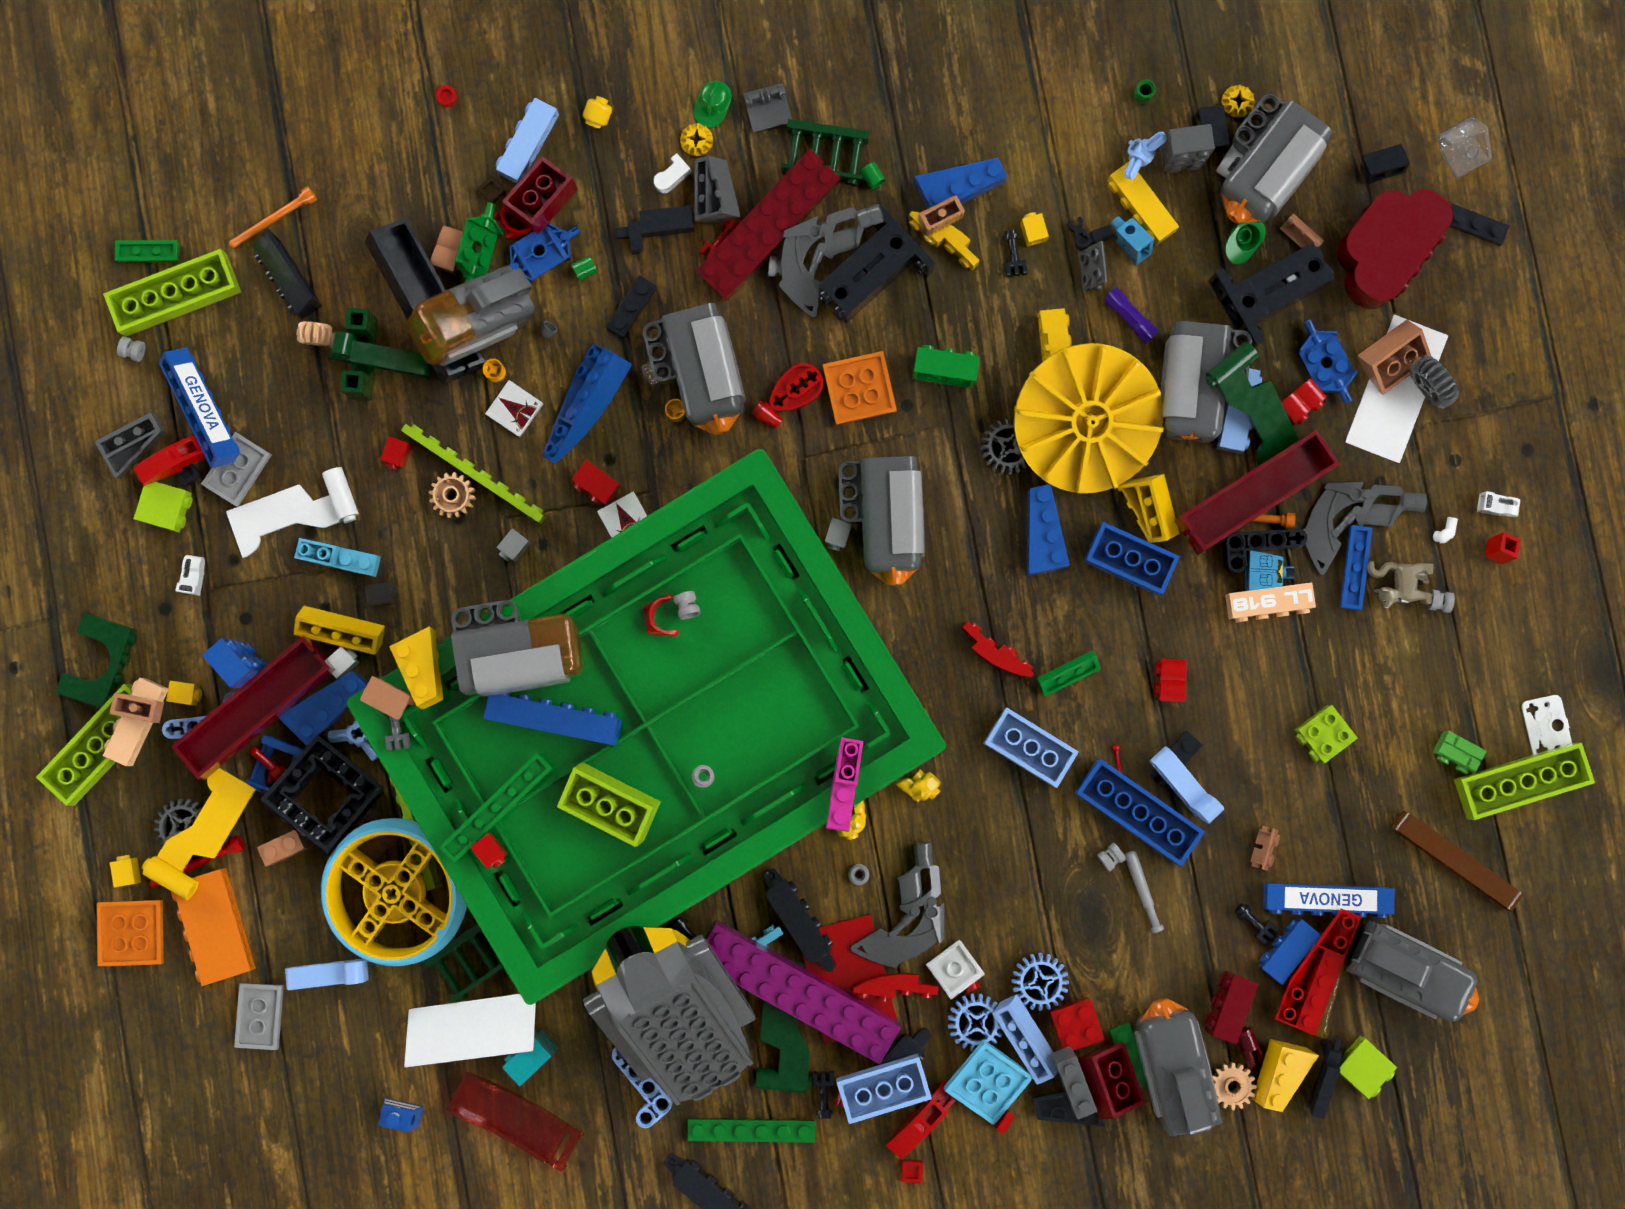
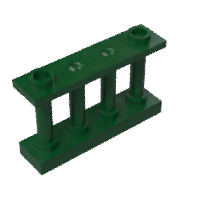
M788 119L787 133L791 134L792 142L788 164L781 163V173L786 175L797 163L801 137L810 136L813 139L811 150L819 155L820 142L824 138L830 139L833 142L829 167L840 177V182H845L848 186L862 185L863 175L857 174L861 146L868 145L870 131ZM843 141L851 142L853 145L849 173L837 171L840 147Z
M478 923L449 942L441 951L422 961L426 968L431 965L437 968L455 996L448 1000L449 1003L455 1000L456 1002H461L468 997L466 992L503 968L502 963L498 966L495 964L479 940L480 936L478 933L482 930ZM466 941L469 944L472 943L490 970L481 978L478 977L461 951V945ZM449 953L451 956H455L472 982L471 985L461 990L444 964L445 960L443 957Z

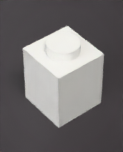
M340 647L328 658V661L336 669L332 672L336 679L348 674L360 663L356 659L358 655L353 649Z

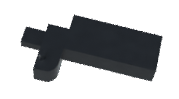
M688 205L639 211L640 221L628 222V227L616 228L617 239L629 238L632 255L640 254L644 249L643 238L694 232L692 207Z
M1335 1035L1333 1041L1328 1039L1321 1041L1324 1058L1308 1104L1311 1115L1325 1119L1341 1071L1339 1067L1343 1055L1341 1052L1343 1048L1341 1046V1036Z

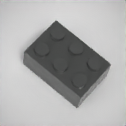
M1211 124L1170 129L1166 135L1167 141L1159 147L1162 170L1169 171V173H1177L1185 168H1189V170L1201 169L1215 149Z

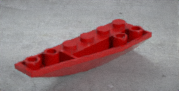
M1340 908L1290 978L1274 1019L1315 1036L1361 916Z

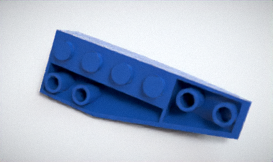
M595 343L592 344L572 379L542 454L544 458L556 464L587 434L613 399L632 366L631 363Z

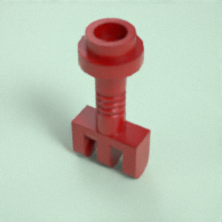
M733 220L723 222L722 224L725 228L720 236H718L713 244L706 241L699 253L703 255L709 249L710 252L707 254V258L738 226Z

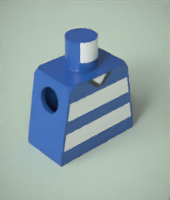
M384 1098L378 1125L405 1132L417 1129L420 1125L424 1106Z

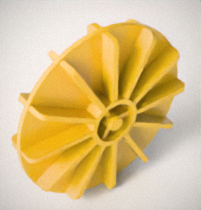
M1098 343L1079 344L1060 349L1039 364L1033 372L1029 373L1030 376L1025 381L1014 408V430L1023 458L1039 477L1049 484L1066 491L1078 494L1096 493L1111 488H1118V485L1132 478L1144 465H1148V460L1156 449L1161 432L1164 430L1163 419H1161L1163 403L1161 392L1155 379L1137 358L1122 349Z

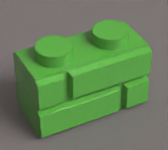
M1444 731L1433 750V754L1438 756V761L1447 765L1450 762L1456 765L1455 769L1467 775L1468 772L1475 773L1480 762L1486 754V750L1450 731Z

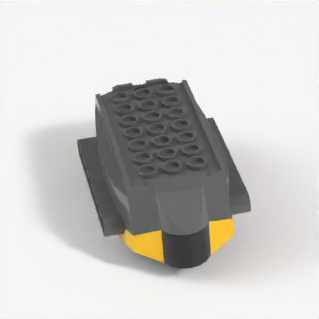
M630 926L617 931L609 938L604 952L592 970L593 981L598 991L585 997L583 1002L588 1013L642 1082L651 1078L678 1106L682 1101L690 1099L694 1101L701 1100L711 1095L713 1090L722 1085L725 1087L741 1076L740 1072L748 1065L751 1066L753 1064L741 1027L756 1020V1016L702 934L689 940L685 935L672 928Z

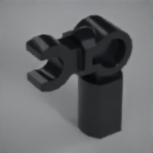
M1081 217L1077 219L1078 226H1073L1071 220L1067 223L1068 229L1074 233L1075 247L1079 251L1090 247L1091 244L1114 238V232L1110 224L1087 234L1086 230L1082 228L1083 219Z

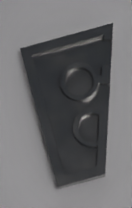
M1065 1090L1032 1097L1038 1120L1105 1127L1103 1119L1099 1120L1097 1112L1077 1119L1071 1109Z

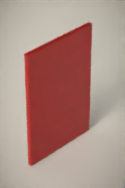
M871 914L857 918L854 917L853 919L819 928L823 935L828 934L833 942L831 946L833 950L830 951L836 963L833 971H825L818 960L816 962H809L803 954L808 971L853 996L856 993L850 991L851 986L865 979L886 974L883 964L871 961L851 950L853 944L875 932ZM862 945L857 948L858 950L865 952ZM868 995V998L857 997L897 1020L892 998L889 997V1001L877 1000L875 995ZM822 1033L825 1045L837 1042V1040Z

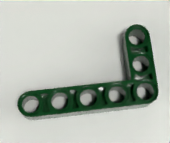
M334 332L330 338L327 357L330 360L419 377H430L432 364L426 354L354 341V335L345 332Z

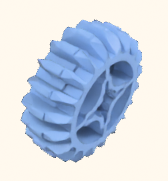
M1038 953V959H1035V956L1030 954V962L1024 957L1022 958L1025 963L1024 966L1017 963L1016 966L1021 970L1020 972L1013 971V975L1018 976V979H1012L1011 982L1018 984V986L1012 989L1014 992L1020 991L1017 994L1020 999L1025 997L1022 1001L1024 1006L1030 1001L1029 1008L1032 1010L1036 1004L1039 1011H1042L1043 1004L1049 1010L1051 1009L1050 1002L1057 1006L1058 1002L1055 999L1057 997L1060 1000L1064 999L1060 994L1061 991L1064 993L1068 992V989L1062 987V984H1069L1068 980L1062 979L1068 973L1066 971L1060 972L1064 965L1059 964L1056 966L1058 963L1057 958L1050 962V954H1047L1045 959H1043L1042 953ZM1038 965L1051 967L1055 974H1042ZM1032 967L1033 977L1026 981V983H1023L1026 972ZM1038 975L1042 979H1046L1042 988L1035 984ZM1057 980L1055 990L1048 996V985ZM1038 989L1042 998H1033L1025 990Z
M973 993L970 994V1001L967 1000L966 996H962L965 1003L961 1005L957 1000L955 1003L959 1007L958 1010L953 1007L950 1009L951 1012L955 1013V1016H948V1020L954 1021V1023L948 1024V1028H955L950 1033L951 1037L958 1035L955 1042L958 1044L963 1040L962 1048L964 1049L970 1044V1051H974L975 1045L978 1046L983 1039L987 1042L991 1040L996 1044L997 1040L994 1036L1002 1037V1033L997 1031L1002 1028L992 1013L998 1003L994 1001L989 1004L991 1000L989 996L982 1001L983 995L979 993L977 1000H975ZM975 1005L985 1007L984 1010L976 1014L967 1008ZM963 1013L968 1018V1024L961 1032L959 1019ZM990 1013L993 1016L991 1031L984 1024ZM969 1015H971L976 1020L981 1018V1021L979 1022L981 1023L983 1030L977 1025H974L973 1027L971 1026L973 1022ZM975 1031L985 1035V1037L980 1039H971L967 1036Z

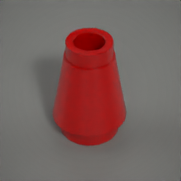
M761 400L751 413L755 416L754 419L775 429L783 420L767 402L764 403Z

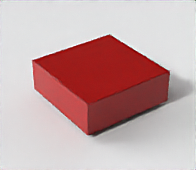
M1007 1109L995 1125L996 1130L1002 1134L1006 1132L1015 1118L1011 1111Z
M902 1159L900 1182L922 1184L923 1161Z

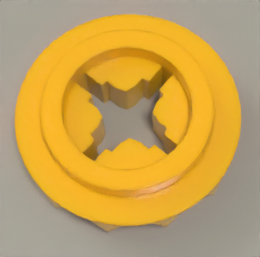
M1241 84L1228 88L1222 97V105H1224L1225 112L1236 118L1248 115L1255 104L1254 93L1249 90V87L1241 86ZM1238 94H1240L1241 100L1245 101L1240 104L1239 108L1237 102L1233 100L1237 98Z
M699 123L689 124L682 131L680 143L687 154L702 156L711 149L713 136L706 126ZM696 132H698L699 138L703 139L698 141L697 147H695L694 140H690L695 137Z

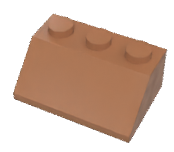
M1405 320L1358 354L1357 357L1362 370L1378 391L1384 395L1411 375L1410 366L1416 360L1425 355L1431 356L1423 330L1409 320Z

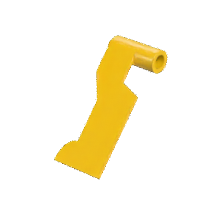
M221 768L217 769L207 778L208 787L212 793L193 825L168 839L158 856H154L151 859L148 858L142 865L144 876L185 900H189L193 896L199 885L198 881L183 873L191 857L198 855L216 858L256 790Z

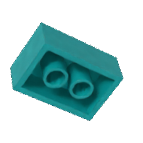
M543 1029L538 1033L534 1030L533 1051L509 1054L504 1059L506 1064L502 1068L521 1086L552 1057L559 1047Z

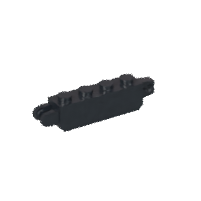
M775 868L769 870L763 875L769 887L766 895L767 899L809 962H816L818 960L825 971H833L836 963L830 954V951L833 950L831 947L833 945L832 940L828 934L823 935L819 929L822 925L817 917H811L808 910L810 907L804 898L800 900L796 894L799 890L794 882L783 879Z
M921 1027L913 1036L902 1034L889 1048L880 1064L876 1063L873 1067L917 1053L920 1061H922L925 1057L923 1054L925 1052L924 1046L931 1038L930 1030Z
M672 1152L663 1164L673 1174V1185L701 1209H751L746 1202H739L735 1199V1194L728 1187L722 1188L718 1184L719 1180L711 1173L707 1175L702 1171L703 1167L696 1160L693 1159L691 1161L688 1158L684 1160Z

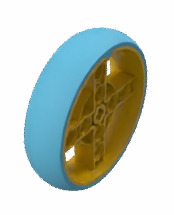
M380 819L354 829L335 847L328 858L322 875V907L332 932L352 953L380 965L405 966L432 957L441 951L455 936L467 909L466 903L416 821L408 819ZM384 835L401 836L416 842L403 861H387L381 864H377L357 849L364 842ZM415 854H419L421 856V863L415 860ZM433 856L443 869L448 883L449 907L447 914L425 899L426 885L421 872ZM358 862L363 865V867H364V871H363V872L358 869V867H357V863H358ZM343 871L364 885L363 900L368 912L357 927L349 918L343 904L341 894ZM403 871H407L409 873V880L403 877ZM374 875L380 877L381 884L375 882ZM392 889H395V890H396V892H395V895H396V896H394V895L392 894V893H393V890H392ZM408 900L414 902L415 909L409 907ZM379 905H383L386 908V913L380 911ZM425 913H429L432 916V922L425 918ZM409 920L432 935L424 943L409 948H392L374 942L386 923L396 924ZM368 921L374 924V930L368 927Z

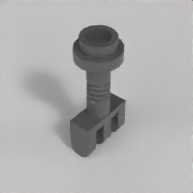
M389 716L392 735L385 736L387 751H393V742L395 743L396 750H401L402 740L404 748L409 749L411 747L409 732L401 733L399 720Z

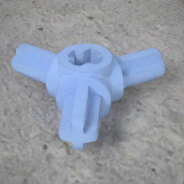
M1158 132L1150 139L1141 140L1139 138L1128 142L1130 146L1127 152L1130 162L1124 171L1126 179L1133 180L1140 167L1148 165L1153 160L1156 149L1167 141L1164 132Z
M356 720L353 725H348L347 729L328 732L329 743L348 741L349 744L362 747L372 761L378 759L365 734L363 733V736L358 738V735H355L356 730H361Z

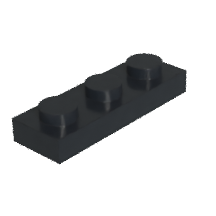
M1450 205L1453 211V219L1449 227L1495 245H1503L1510 225L1458 205Z
M639 275L607 324V329L624 339L656 291L657 286Z

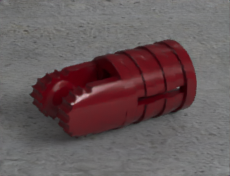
M1252 1026L1243 1027L1238 1043L1248 1069H1252L1256 1066L1254 1058L1261 1064L1264 1061V1056Z

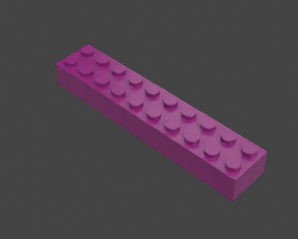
M715 919L705 937L736 985L878 1064L882 1062L901 1029L898 1020Z

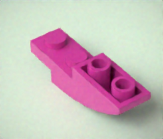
M841 738L828 806L827 829L849 832L863 741Z

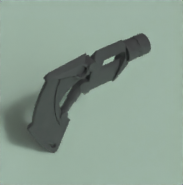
M879 204L858 211L854 207H850L829 214L826 221L819 224L817 223L818 216L784 231L783 237L786 238L781 259L782 280L779 286L795 304L811 317L817 315L819 284L821 282L816 280L814 275L823 255L830 259L833 258V255L855 248L858 250L864 228L884 222ZM857 218V226L833 233L836 223ZM825 237V240L818 242L812 257V263L809 270H807L803 261L808 249L819 238ZM806 306H813V310H809Z
M1364 482L1327 483L1323 488L1326 490L1311 512L1306 528L1302 529L1307 534L1308 539L1305 546L1320 575L1326 573L1341 546L1337 536L1354 520L1359 526L1368 524L1389 526L1391 528L1402 511L1425 512L1427 495L1425 493L1403 492L1400 486L1373 485L1370 490H1362L1361 487ZM1378 496L1399 497L1398 505L1372 504ZM1362 503L1361 507L1356 506L1352 508L1342 519V522L1334 529L1333 518L1337 513L1349 505ZM1318 561L1325 564L1323 568L1320 567Z
M931 842L913 843L915 865L897 878L900 883L902 905H900V910L906 913L900 919L901 921L889 932L880 928L851 946L852 952L871 961L896 968L900 962L909 960L923 953L936 942L940 944L944 940L945 903L939 906L936 905V898L941 894L939 866L933 864ZM929 868L930 889L922 895L920 870ZM924 905L921 919L915 929L907 936L897 935L920 914L919 907ZM862 945L865 952L860 951L857 948Z

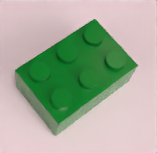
M922 345V347L917 348L912 379L973 389L977 380L980 357L975 356L976 353L964 351L963 354L955 353L954 349L943 348L941 351L935 350L930 345Z

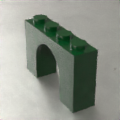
M347 308L345 329L354 335L353 340L376 345L378 319L368 309ZM352 364L350 371L342 370L340 391L351 400L372 401L374 368Z
M83 613L77 633L97 639L106 645L110 653L109 667L101 677L94 680H88L70 673H62L55 693L102 708L116 693L117 687L123 681L124 674L122 673L124 667L130 662L131 655L129 653L132 646L137 642L138 635L136 633L138 630L92 614Z

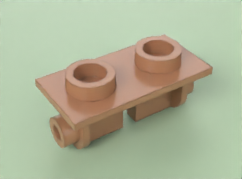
M1294 213L1280 228L1301 249L1311 243L1319 247L1324 241Z
M1262 826L1259 829L1256 844L1263 845L1262 849L1254 847L1250 860L1252 867L1260 868V865H1262V869L1268 871V867H1272L1274 862L1272 852L1274 847L1278 846L1280 839L1278 830L1273 828L1272 832H1270V828Z

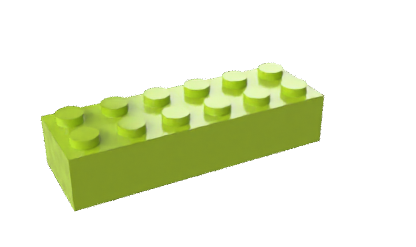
M218 249L111 290L103 295L117 332L127 337L239 294L241 289L228 255L223 250Z
M123 684L116 693L132 695V684ZM113 696L36 776L66 806L76 805L116 762L103 756L105 752L104 745L109 738L111 739L114 733L113 726L115 722L121 718V716L109 714Z
M1570 743L1454 779L1466 819L1477 820L1595 783L1582 743Z

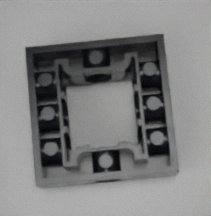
M317 735L260 800L262 805L326 856H329L339 842L383 794L384 788ZM321 769L352 793L345 798V803L335 814L332 813L328 819L327 826H324L317 816H312L304 810L299 802L293 801Z

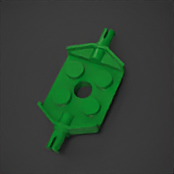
M487 202L484 214L466 219L455 258V264L464 274L463 277L466 278L465 283L487 274L497 235H503V231L492 217L496 206L493 203ZM474 242L476 243V246H477L475 252H474V250L472 249V246H473V243H474Z

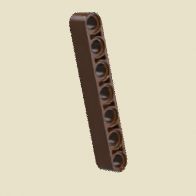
M1403 810L1392 825L1391 829L1507 911L1512 912L1522 898V892L1410 813Z

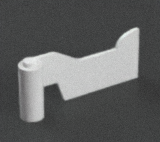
M336 467L322 473L329 495L313 501L299 484L226 511L242 558L251 555L257 550L261 542V536L293 524L327 528L343 521L344 523L355 521L359 513L342 467Z

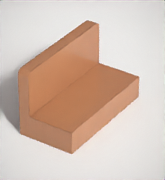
M374 676L371 677L360 698L362 702L397 720L401 718L407 704L413 706L415 703L411 694Z

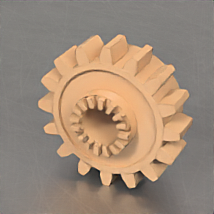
M453 472L452 476L445 473V478L437 477L438 482L431 484L434 489L429 491V494L433 495V498L429 501L436 504L433 507L435 511L441 509L439 513L441 516L447 513V517L450 519L453 514L460 518V512L467 514L466 508H473L470 500H476V497L471 495V493L475 492V489L469 488L471 481H465L464 475L458 478L455 472ZM450 491L457 492V496L454 500L448 499V493H450Z
M1230 1062L1229 1066L1222 1063L1221 1069L1215 1068L1216 1073L1212 1077L1218 1103L1222 1101L1221 1106L1225 1109L1229 1104L1231 1110H1235V1105L1242 1109L1243 1102L1250 1104L1248 1097H1255L1251 1090L1257 1088L1255 1084L1251 1083L1255 1080V1077L1248 1076L1250 1070L1248 1068L1243 1070V1065L1240 1063L1236 1067L1234 1062ZM1236 1081V1088L1229 1091V1083Z

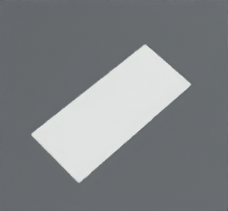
M1394 315L1387 333L1407 319ZM1412 322L1423 330L1431 356L1439 362L1448 335ZM1411 375L1384 395L1378 391L1369 379L1345 441L1346 443L1400 463L1425 398L1417 385L1414 384Z
M520 994L409 1009L404 1067L533 1051L536 1003L528 1005Z

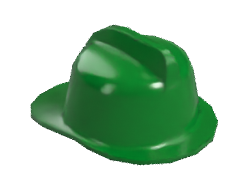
M710 81L700 90L693 112L695 120L699 124L707 128L717 127L724 120L732 98L731 90L725 83Z
M1239 223L1232 228L1225 247L1226 256L1229 261L1234 264H1242L1253 255L1265 238L1266 231L1263 223Z

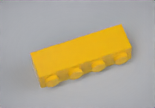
M1126 163L1109 176L1107 180L1108 187L1114 194L1117 193L1120 197L1121 205L1126 210L1129 209L1133 215L1132 218L1153 237L1154 244L1157 246L1175 233L1179 226L1139 172L1133 180L1124 177V171L1128 165Z
M303 606L296 615L294 635L306 636L313 640L375 655L383 643L385 626Z

